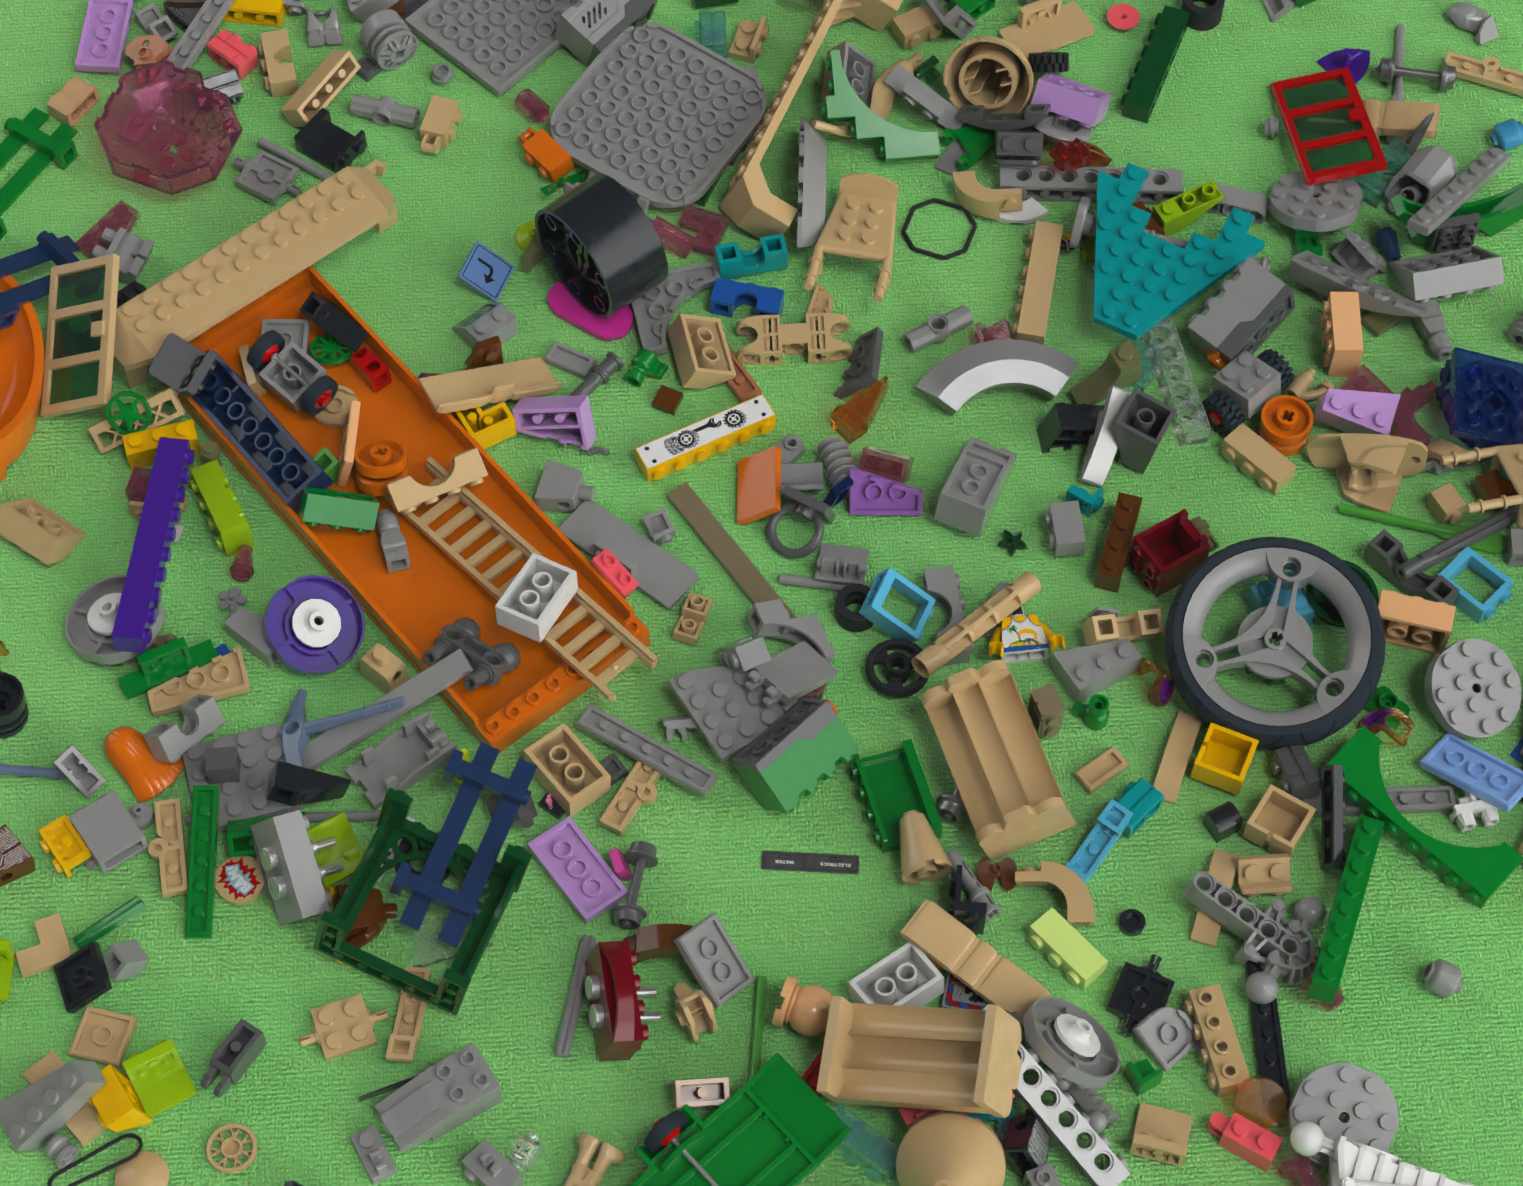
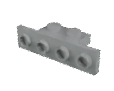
M896 65L885 79L884 83L903 96V100L912 107L916 106L921 110L923 116L929 120H935L945 129H959L966 123L958 118L960 110L900 65Z

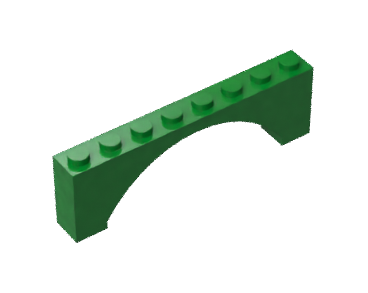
M1362 726L1326 764L1343 765L1345 775L1343 785L1344 798L1349 803L1359 807L1365 816L1385 822L1383 829L1389 836L1395 837L1404 845L1408 852L1417 855L1423 860L1427 868L1436 871L1449 886L1458 889L1464 894L1468 902L1477 905L1481 909L1523 861V856L1505 841L1499 846L1462 847L1434 839L1413 826L1395 807L1384 786L1379 764V748L1383 741L1365 726Z

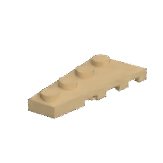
M240 645L224 656L219 655L211 659L212 662L200 668L197 666L189 670L188 674L180 678L175 677L147 691L153 717L181 710V706L198 694L213 696L215 701L252 692Z

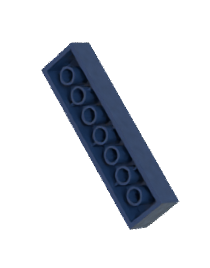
M218 354L214 360L217 362L211 374L207 373L203 379L205 385L198 395L195 394L191 397L282 500L298 514L303 486L326 489L334 481Z

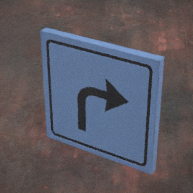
M476 241L457 278L496 303L515 266Z

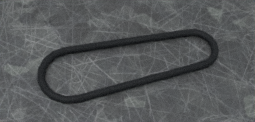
M133 1133L121 1135L54 1173L49 1178L47 1186H52L53 1179L120 1140L135 1138L139 1146L131 1156L67 1186L79 1185L124 1164L140 1153L143 1146L142 1139Z

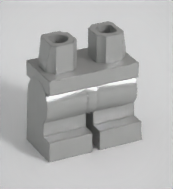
M106 227L100 241L109 245V248L106 249L96 244L90 258L113 253L120 256L118 279L130 284L139 277L142 268H144L152 253L155 242L148 238L142 240L137 235L126 232L127 230L122 227L119 228L118 232ZM105 266L100 267L99 270L105 272Z

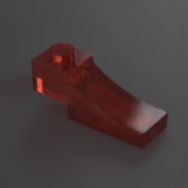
M1075 138L1071 145L1059 140L1049 153V156L1055 160L1053 164L1063 172L1065 169L1075 172L1076 169L1089 165L1107 167L1112 161L1098 146L1079 138Z

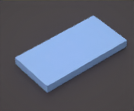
M1449 732L1420 760L1419 767L1506 813L1523 797L1522 770Z

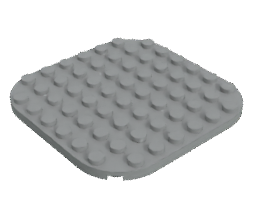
M646 23V26L636 28L633 25L625 29L602 50L559 101L551 116L552 138L571 155L572 161L596 174H609L634 197L642 196L650 201L649 205L659 208H679L700 199L754 134L766 113V96L761 82L751 72L674 29L655 23Z

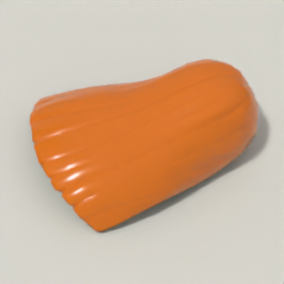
M121 726L115 728L107 735L104 741V750L108 760L130 785L139 803L148 801L163 792V790H166L178 778L184 768V760L182 758L173 763L155 761L143 734L132 727Z

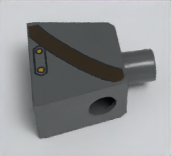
M166 0L163 2L165 14L168 15L172 23L185 33L206 0Z

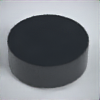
M1136 909L1125 910L1119 919L1121 932L1127 936H1138L1144 930L1145 917Z

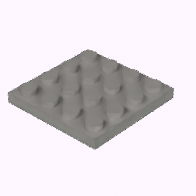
M280 722L199 743L196 747L188 749L182 754L192 796L193 785H219L218 832L227 830V824L230 820L280 815L302 810L301 804L290 806L267 800L270 774L277 761L286 762L283 740L278 735V732L282 730ZM237 746L241 759L240 782L209 784L207 775L202 774L201 760L206 759V748Z

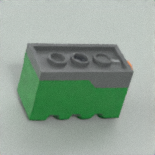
M802 697L731 760L762 808L785 813L794 811L799 806L800 798L803 795L809 796L817 790L818 781L821 779L827 780L835 774L836 765L838 763L844 764L851 760L853 753L859 749L837 716V708L831 701Z

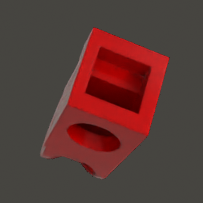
M367 347L362 348L349 357L354 370L369 383L370 388L375 393L392 383L389 367Z

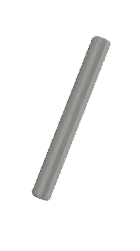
M583 935L555 1047L557 1057L568 1058L570 1055L585 992L587 977L584 962L596 946V938L591 935Z

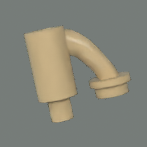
M1309 367L1306 371H1301L1296 376L1294 381L1285 389L1284 394L1295 396L1303 401H1310L1319 398L1328 389H1335V386L1329 381H1324L1318 385L1317 390L1306 391L1314 382L1313 377L1316 374V371Z

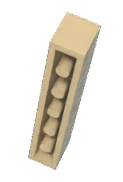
M1036 221L1035 230L1030 229L1028 243H1032V248L1027 247L1025 261L1029 262V266H1024L1022 280H1026L1025 285H1020L1018 298L1023 300L1022 304L1017 303L1015 317L1019 318V323L1014 322L1012 336H1016V340H1026L1044 345L1064 225Z

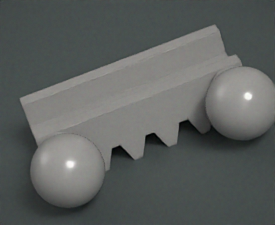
M1056 1077L1058 1081L1056 1086L1061 1091L1068 1090L1087 1112L1090 1118L1089 1125L1095 1132H1100L1105 1127L1109 1129L1117 1122L1120 1113L1118 1111H1110L1113 1105L1112 1103H1103L1106 1096L1096 1095L1099 1089H1080L1073 1082L1065 1078L1059 1079Z

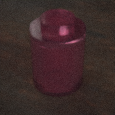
M525 89L517 96L515 106L533 122L544 121L548 117L549 105L531 89Z

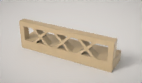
M172 387L146 398L152 413L156 414L154 423L149 424L145 430L156 428L186 413L177 397L179 393ZM170 399L177 412L171 415L161 411L163 403ZM141 401L138 402L139 414L142 415L147 410ZM107 418L88 428L101 454L123 444V438L117 439L118 436L122 437L125 434L112 429ZM122 420L115 421L118 426H122ZM136 420L133 422L135 424L134 430L145 423L141 422V420ZM104 431L115 434L113 442L107 446L104 445L99 435Z

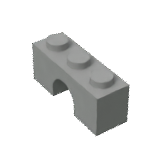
M745 636L719 647L721 653L718 654L721 665L723 667L736 668L737 671H747L772 660L765 641L760 636L754 638Z
M198 694L180 707L184 716V724L181 730L177 723L161 721L143 735L155 761L176 762L181 758V754L188 749L196 747L205 736L217 731V727L224 723L225 720L213 696Z

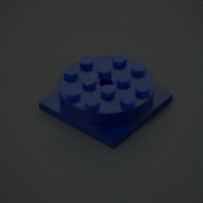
M1455 347L1451 353V379L1447 382L1442 394V410L1449 426V435L1456 436L1471 449H1474V447L1482 449L1500 445L1523 444V364Z

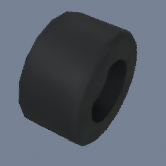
M850 584L843 587L837 593L834 607L835 619L845 630L863 632L874 625V623L859 614V612H852L847 608L851 604L863 605L870 587L862 584Z

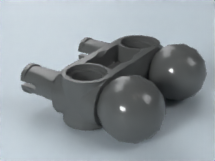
M463 617L455 620L452 625L442 628L440 636L434 640V646L424 652L423 659L425 663L431 666L461 648L474 670L465 677L464 686L468 690L474 691L481 684L490 686L499 684L503 674L516 670L520 664L521 655L516 646L508 642L498 643L493 648L479 640L481 631L475 620Z

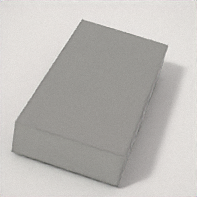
M556 341L544 357L546 364L583 380L589 376L592 368L597 363L596 358Z

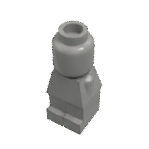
M1437 299L1418 303L1431 309L1430 314L1425 317H1412L1418 333L1428 341L1434 356L1438 357L1439 360L1449 358L1452 354V344L1445 333L1444 315L1441 314Z
M389 509L381 510L378 513L376 525L381 536L380 544L388 573L411 568L410 557L404 535L400 532L398 518Z

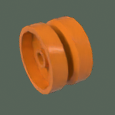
M1281 395L1273 397L1262 408L1257 435L1285 457L1296 455L1304 450L1308 443L1314 419L1312 410L1305 401L1295 396Z
M375 438L363 442L355 449L356 484L366 494L389 496L384 484L409 475L407 449L398 440Z

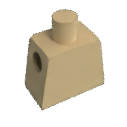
M376 643L361 658L360 675L385 694L410 680L404 662L380 643Z

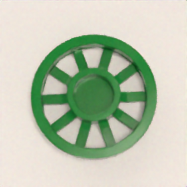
M329 333L316 336V339L310 342L309 348L311 357L316 362L326 365L343 363L353 355L354 351L347 346H342L344 344L339 343V340ZM318 352H323L320 356L315 354Z

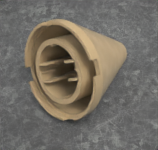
M979 36L968 39L955 48L945 65L943 82L950 95L949 100L958 110L961 109L962 105H984L985 114L1019 113L1031 96L1033 72L1026 56L1010 41L993 36Z
M939 1111L921 1118L905 1133L898 1149L896 1173L900 1186H1003L1005 1178V1153L997 1135L979 1118L976 1117L974 1119L960 1114V1112Z

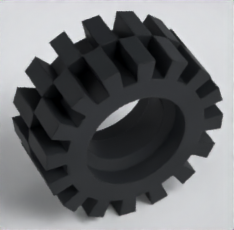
M1029 53V63L1032 72L1056 73L1069 71V53Z

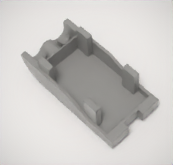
M426 710L414 719L411 718L402 724V727L387 736L374 749L372 746H369L360 752L362 759L345 770L346 775L356 787L358 785L363 786L366 790L364 793L365 798L376 810L383 805L389 787L394 790L405 791L444 764L451 757L453 750L457 749V744L454 741L450 743L443 730L438 728L433 722L430 712Z

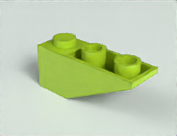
M1211 180L1153 206V218L1157 224L1163 227L1165 236H1170L1183 230L1224 199V195L1215 182Z

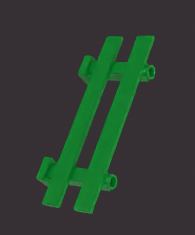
M35 107L23 120L16 117L6 120L4 129L9 132V135L0 144V170L25 143L36 148L37 151L0 190V217L53 159H55L57 167L65 170L78 156L75 143L72 141V138L78 133L76 129L62 123L51 136L40 131L39 128L49 119V115ZM0 218L1 240L7 234L2 218Z

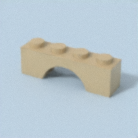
M473 447L451 457L449 473L437 484L421 485L411 476L405 475L384 485L394 510L407 514L416 510L415 505L424 502L425 505L438 501V496L447 492V495L450 496L460 492V487L469 483L471 487L484 482L482 477L487 476L488 473L478 448Z

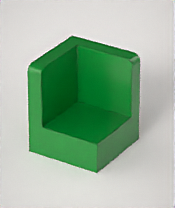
M1146 1058L1135 1065L1132 1061L1126 1063L1123 1075L1137 1096L1161 1083L1163 1071L1161 1069L1155 1071Z

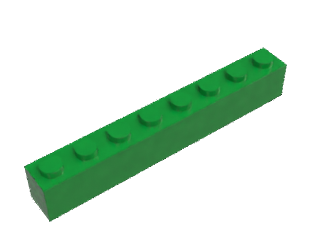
M1359 815L1306 997L1330 1005L1333 1004L1385 823L1383 821Z

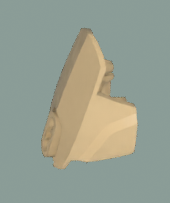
M1318 434L1307 443V453L1314 467L1335 470L1345 498L1357 505L1383 513L1390 511L1397 496L1402 477L1418 475L1425 470L1428 448L1422 442L1382 434Z

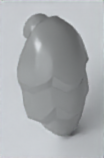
M1457 2L1446 11V17L1449 20L1452 19L1458 27L1474 33H1478L1482 20L1490 16L1485 9L1473 6L1468 2Z

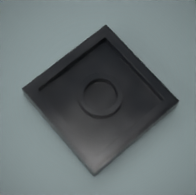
M90 942L53 966L68 1013H75L112 989L98 942Z

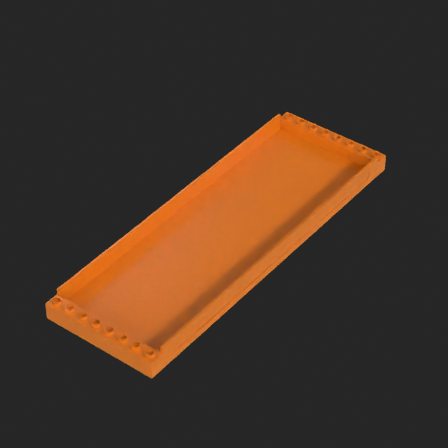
M313 266L307 267L189 341L190 344L203 352L209 349L214 350L247 384L239 347L246 344L250 348L261 336L263 319L310 320L299 310L312 291L331 300L369 333L357 352L367 347L389 367L392 383L375 393L370 388L369 383L354 370L349 359L335 365L319 363L326 369L328 376L334 379L338 385L346 386L353 390L358 401L361 402L355 449L363 442L375 438L398 440L407 449L409 476L417 483L428 486L435 480L425 468L428 463L426 460L429 457H432L449 472L452 456L473 447L478 448L488 475L482 477L484 480L482 483L471 487L468 483L464 486L545 558L577 571L578 587L646 647L650 645V630L636 617L634 609L450 413L435 411L418 382V378ZM310 320L308 355L311 357L310 342L315 340L316 336L328 333ZM318 352L315 354L320 356L323 352ZM160 382L165 387V389L169 388V386ZM267 387V393L261 396L257 395L312 458L326 447L338 460L340 459L343 428L331 429L323 427L316 422L313 416L307 414L304 410L297 414ZM180 393L177 395L188 415L213 442L219 445L220 451L331 576L348 588L363 612L418 674L431 667L423 659L424 652L434 646V640L440 636L443 627L452 625L459 618L468 617L474 619L481 631L479 640L492 648L498 643L503 642L516 646L521 655L520 664L516 670L503 674L499 684L492 686L481 684L474 691H470L464 686L465 677L437 693L480 743L482 742L499 749V753H501L592 687L589 682L543 641L539 643L498 625L495 605L498 603V600L400 512H396L394 507L384 499V496H375L380 503L378 513L381 510L389 509L397 516L400 532L404 535L411 568L393 573H388L380 544L381 536L376 524L374 530H366V532H357L350 527L334 529L330 528L327 524L320 523L318 526L305 524L299 514L282 500L192 397L187 398ZM354 462L346 487L337 486L335 483L326 488L329 490L366 494L356 484ZM447 492L439 495L438 501L428 505L423 503L412 512L418 518L447 497ZM459 501L430 523L428 527L435 532L467 506ZM474 515L443 540L451 546L483 520ZM491 528L460 552L459 555L467 560L498 536V534ZM506 543L495 553L489 555L475 569L480 574H483L514 550V548L509 543ZM522 557L490 583L498 589L519 573L528 560ZM573 600L567 604L551 629L579 607ZM588 614L555 641L564 647L593 624L595 620ZM604 629L593 639L585 643L572 656L578 662L582 661L612 635ZM620 644L588 671L597 677L629 650Z

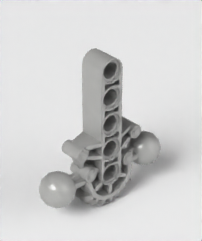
M1207 872L1197 873L1186 885L1184 891L1186 898L1244 940L1235 956L1237 962L1240 964H1245L1248 960L1255 963L1261 962L1260 967L1263 971L1251 974L1245 985L1246 994L1252 1002L1259 1005L1272 1002L1279 990L1277 978L1283 979L1287 986L1292 982L1295 985L1311 977L1320 947L1316 946L1319 938H1313L1308 930L1320 927L1324 923L1327 913L1325 905L1315 897L1300 899L1295 904L1293 911L1295 920L1288 922L1287 916L1282 911L1285 908V904L1281 899H1275L1262 912Z

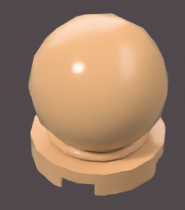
M787 977L780 994L785 999L780 1008L775 1009L772 1025L783 1028L785 1023L789 1022L793 1030L803 1036L817 1037L825 1034L832 993L820 985L808 984L800 987L798 985L799 978Z

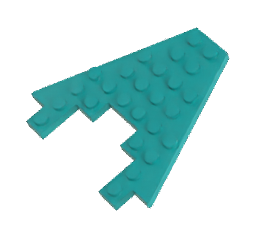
M1128 162L1119 179L1101 171L1097 175L1093 322L1136 341L1235 270L1241 262L1245 263L1249 257L1251 258L1263 250L1266 241L1247 234L1255 216L1233 207L1215 241L1194 232L1184 249L1144 232L1150 221L1151 213L1132 206L1147 180L1149 171Z

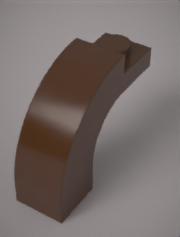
M685 924L648 925L637 928V934L624 938L623 941H629L630 950L636 951L637 963L658 957L684 959L673 940L693 926Z

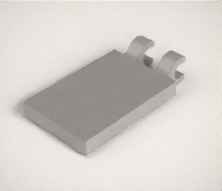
M802 641L771 657V661L754 667L748 674L751 679L744 685L750 691H754L761 685H764L767 688L765 692L769 695L764 697L762 701L768 707L773 706L780 700L787 705L837 677L839 671L806 641Z

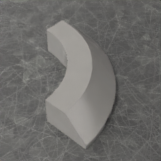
M800 118L798 207H802V209H798L797 247L815 246L825 225L827 141L816 129L812 128L805 118Z
M1014 339L991 340L963 348L935 365L915 388L952 415L975 395L998 387H1023L1052 400L1070 378L1078 361L1055 348L1037 342Z

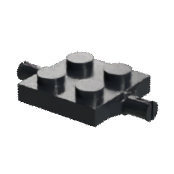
M1154 954L1151 955L1147 967H1138L1125 962L1107 1005V1011L1125 1019L1120 1033L1124 1035L1126 1031V1037H1130L1134 1025L1138 1024L1149 1013L1166 1006L1174 987L1175 981L1165 978L1157 972L1162 958L1158 956L1155 964H1153L1156 958Z

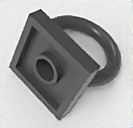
M786 484L782 494L788 503L781 505V510L771 515L767 524V537L772 548L780 555L788 558H802L814 552L820 545L824 535L823 520L832 524L836 514L828 504ZM792 511L807 520L813 521L815 527L811 541L806 546L798 549L784 546L779 541L776 533L779 520L785 514Z

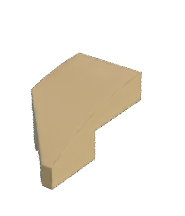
M1438 439L1426 446L1428 448L1427 458L1440 460L1441 455L1450 454L1451 451L1456 453L1467 451L1452 442ZM1474 460L1463 461V462H1464V463H1467V464H1471V463H1474ZM1446 464V468L1454 466L1453 464Z

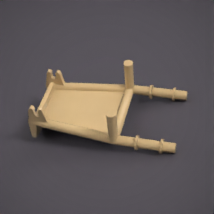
M853 173L841 177L838 198L818 238L813 255L808 261L810 265L809 270L804 275V288L806 290H812L814 284L818 281L817 275H821L823 270L824 253L882 262V266L877 272V284L873 287V299L876 302L883 300V296L887 293V287L890 286L899 185L882 176L868 173Z
M1523 444L1500 445L1482 449L1474 447L1470 451L1459 453L1451 451L1450 454L1440 456L1441 465H1457L1458 462L1480 461L1481 458L1493 456L1490 471L1497 469L1500 473L1502 465L1518 495L1507 497L1501 495L1500 498L1484 501L1478 499L1477 502L1467 503L1466 510L1468 513L1479 512L1481 514L1485 510L1501 507L1502 509H1507L1508 506L1520 504L1516 526L1523 528Z

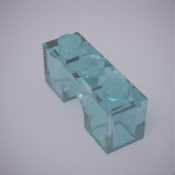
M1395 139L1388 146L1384 145L1382 152L1387 162V170L1359 175L1355 178L1354 181L1362 189L1363 201L1376 209L1385 199V190L1391 180L1384 175H1397L1412 157V155L1405 152L1407 146Z

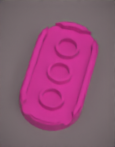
M561 281L555 283L548 293V303L556 317L599 340L611 341V339L616 338L617 340L622 339L630 333L633 327V313L628 305L611 317L600 319L586 311L571 296Z

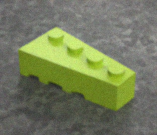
M216 459L190 469L192 479L189 480L191 489L194 494L199 493L200 498L197 501L202 512L207 511L209 515L205 518L210 531L215 530L217 533L214 539L218 549H224L227 557L254 547L248 520L243 515L242 508L239 502L236 501L234 492L229 487L227 478L218 460Z

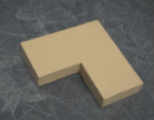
M60 913L34 921L40 944L15 952L23 979L53 969V966L72 955Z

